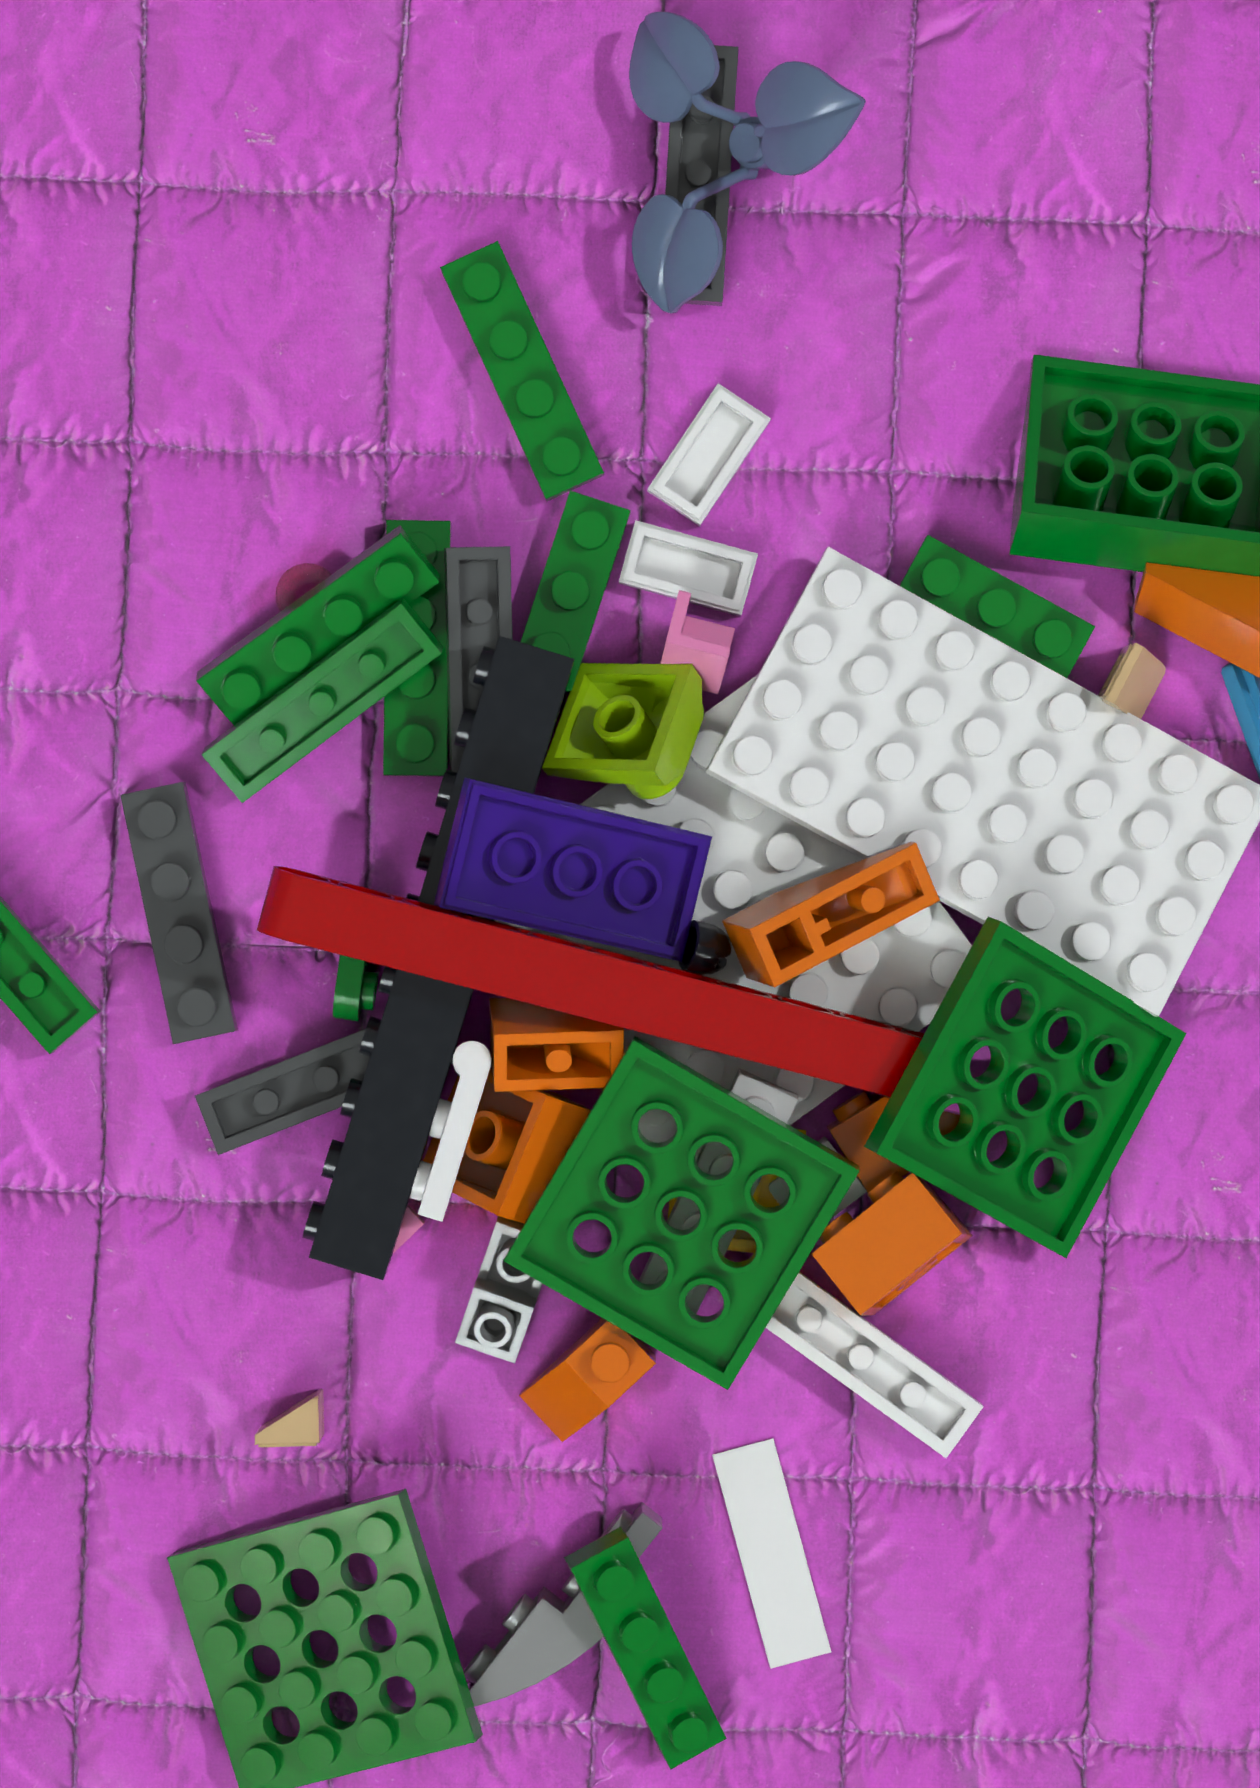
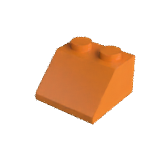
M490 1067L452 1193L497 1216L524 1224L591 1109L550 1090L494 1092L492 1068ZM457 1076L447 1100L449 1102L453 1101L460 1079L459 1076ZM432 1138L424 1157V1162L434 1163L441 1139Z
M896 1171L884 1179L868 1193V1197L874 1204L855 1219L848 1212H845L826 1226L819 1238L823 1245L812 1253L816 1261L860 1316L877 1314L973 1236L927 1182L913 1173L904 1179Z

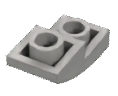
M498 1216L455 1343L515 1364L542 1283L504 1262L506 1253L524 1224Z

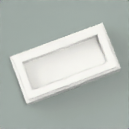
M718 383L648 487L647 492L698 526H701L769 424L771 418Z
M635 520L619 584L677 599L679 590L691 593L689 603L741 617L758 553Z

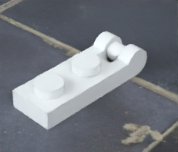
M478 1041L462 1043L453 1054V1067L460 1079L453 1101L439 1100L429 1132V1136L441 1139L433 1164L424 1161L420 1162L409 1197L421 1201L418 1215L443 1222L491 1067L490 1052L485 1045Z

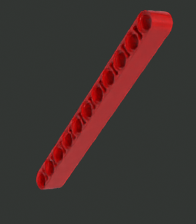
M283 866L273 867L257 927L259 932L285 941L889 1097L894 1092L925 1034Z

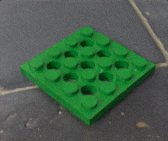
M988 916L864 1147L1047 1249L1067 1258L1187 1033L1159 1016H1153L1135 1004L1131 999L1002 921ZM1018 988L1021 994V1006L1014 1017L1004 1021L1001 1015L1002 1001L1011 990ZM1065 1016L1068 1023L1067 1035L1060 1045L1051 1048L1048 1042L1050 1027L1057 1019ZM1111 1044L1114 1051L1113 1062L1105 1073L1097 1075L1095 1071L1096 1056L1104 1046ZM988 1046L991 1054L990 1064L982 1075L973 1078L970 1072L971 1059L978 1049ZM1035 1073L1038 1082L1037 1091L1029 1102L1020 1105L1017 1097L1019 1085L1025 1077ZM1081 1101L1084 1107L1083 1118L1075 1129L1067 1132L1064 1126L1065 1114L1072 1104ZM957 1103L960 1109L959 1122L950 1133L941 1135L939 1130L940 1116L948 1106ZM1005 1131L1007 1146L1004 1153L995 1161L989 1162L987 1146L990 1139L996 1133ZM1051 1157L1054 1165L1053 1174L1045 1185L1036 1188L1034 1184L1035 1170L1044 1159Z
M634 1036L506 1253L504 1262L728 1390L860 1171L859 1165ZM653 1109L667 1111L675 1119L677 1125L675 1134L669 1140L660 1143L646 1139L639 1129V1120L643 1114ZM719 1142L729 1148L733 1156V1163L727 1171L719 1175H710L698 1167L695 1161V1154L705 1143ZM623 1164L637 1168L644 1179L642 1190L632 1197H620L614 1194L609 1189L606 1181V1176L612 1168ZM763 1175H777L787 1183L789 1195L781 1205L765 1207L757 1203L751 1193L752 1185ZM676 1197L691 1199L700 1210L698 1222L693 1227L685 1230L671 1227L665 1221L662 1213L663 1207L668 1201ZM598 1220L604 1223L610 1230L611 1242L601 1251H586L575 1240V1228L583 1221ZM731 1230L746 1231L754 1238L757 1247L749 1259L742 1262H734L725 1258L720 1252L718 1243L721 1237ZM653 1252L661 1256L667 1264L668 1272L666 1276L655 1284L639 1282L630 1270V1263L638 1254ZM703 1284L715 1287L723 1296L724 1303L722 1308L711 1316L695 1314L690 1310L686 1302V1296L692 1288Z
M406 1489L179 1550L167 1557L239 1788H296L474 1743L483 1735ZM362 1553L374 1561L377 1567V1579L374 1584H362L351 1575L349 1570L351 1554ZM294 1569H305L316 1577L319 1584V1594L315 1600L303 1599L296 1594L291 1584V1576ZM237 1585H249L257 1591L261 1599V1610L258 1615H248L237 1607L234 1600V1591ZM371 1615H383L392 1621L397 1632L394 1645H381L371 1637L368 1630V1621ZM323 1630L334 1637L338 1645L336 1660H323L313 1652L310 1645V1637L313 1631ZM264 1645L276 1652L280 1660V1672L278 1675L268 1676L257 1669L253 1661L255 1646ZM390 1677H403L413 1685L416 1692L414 1706L403 1707L392 1701L387 1691V1682ZM332 1692H344L353 1698L358 1710L355 1721H342L332 1713L329 1705V1698ZM274 1707H286L295 1713L300 1725L297 1736H285L275 1728L272 1721Z

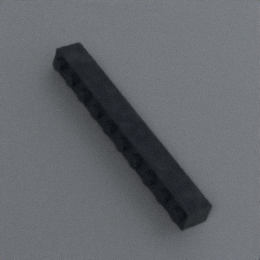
M499 636L496 649L487 646L483 647L473 679V683L484 686L477 711L465 708L454 741V745L465 748L458 773L446 769L440 785L435 807L445 809L446 812L439 835L427 831L421 847L416 868L427 871L420 896L408 893L406 898L434 905L464 777L534 794L575 660L573 658ZM481 917V918H485V919H488V920L495 921L494 919H490V918H486V917ZM385 966L378 992L389 995L382 1019L370 1016L359 1050L360 1054L370 1056L364 1079L361 1081L351 1078L340 1115L351 1118L344 1142L332 1140L321 1174L322 1177L332 1179L325 1204L313 1201L302 1238L313 1241L309 1258L384 1280L474 989Z

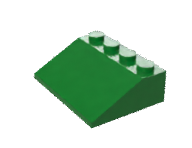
M1034 354L1031 362L1014 493L1009 554L1144 572L1146 562L1260 577V384Z

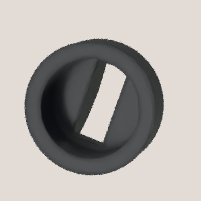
M693 920L682 962L679 961L680 968L684 971L701 975L714 974L724 969L727 964L725 957L730 956L732 950L728 935L721 928L713 924Z

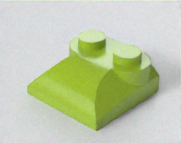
M581 663L542 769L549 776L625 784L634 796L641 799H655L669 793L678 785L684 775L703 721L702 678L692 664Z

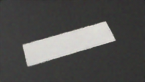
M774 1439L713 1454V1460L770 1669L831 1653Z

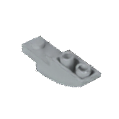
M642 1502L632 1515L623 1509L602 1536L622 1527L638 1558H640L661 1531L662 1517ZM572 1573L561 1589L568 1595L565 1601H562L546 1587H543L534 1599L524 1594L503 1620L502 1625L509 1631L497 1647L493 1650L485 1644L464 1670V1675L469 1680L467 1685L474 1707L505 1698L537 1684L566 1667L603 1638Z

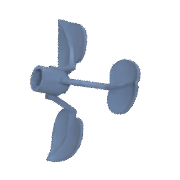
M662 11L646 15L644 21L640 23L630 60L629 79L631 92L637 106L652 120L674 123L682 120L688 114L693 103L698 110L733 123L735 127L729 137V149L733 157L740 164L739 169L689 192L682 204L670 195L661 194L652 197L637 217L632 235V254L637 275L647 294L663 311L676 313L683 304L700 294L711 283L720 266L723 254V241L717 222L707 211L695 209L696 205L701 200L738 182L756 179L759 169H770L781 175L790 176L804 174L824 161L846 137L860 115L866 101L862 96L839 84L820 68L809 63L792 61L776 66L761 83L755 100L758 117H750L747 112H736L712 103L701 93L709 89L719 75V60L713 42L706 32L693 21L676 13Z

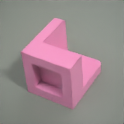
M679 590L660 664H692L702 678V690L719 694L735 628L686 616L691 593Z

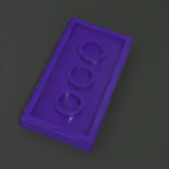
M464 777L434 905L682 962L712 836Z

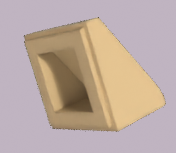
M1136 642L1122 648L1098 696L1103 698L1102 701L1125 714L1129 712L1141 719L1165 674L1166 668L1145 647Z
M323 1389L315 1391L263 1424L255 1434V1445H258V1447L317 1446L324 1436Z

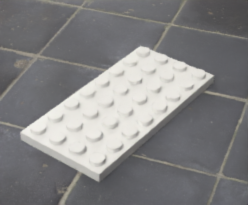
M827 547L705 771V773L862 859L908 842H915L942 903L982 925L988 916L1002 921L1131 999L1135 1004L1155 1017L1160 1015L1260 821V785L1131 713L1125 714L1104 703L1102 697L830 547Z

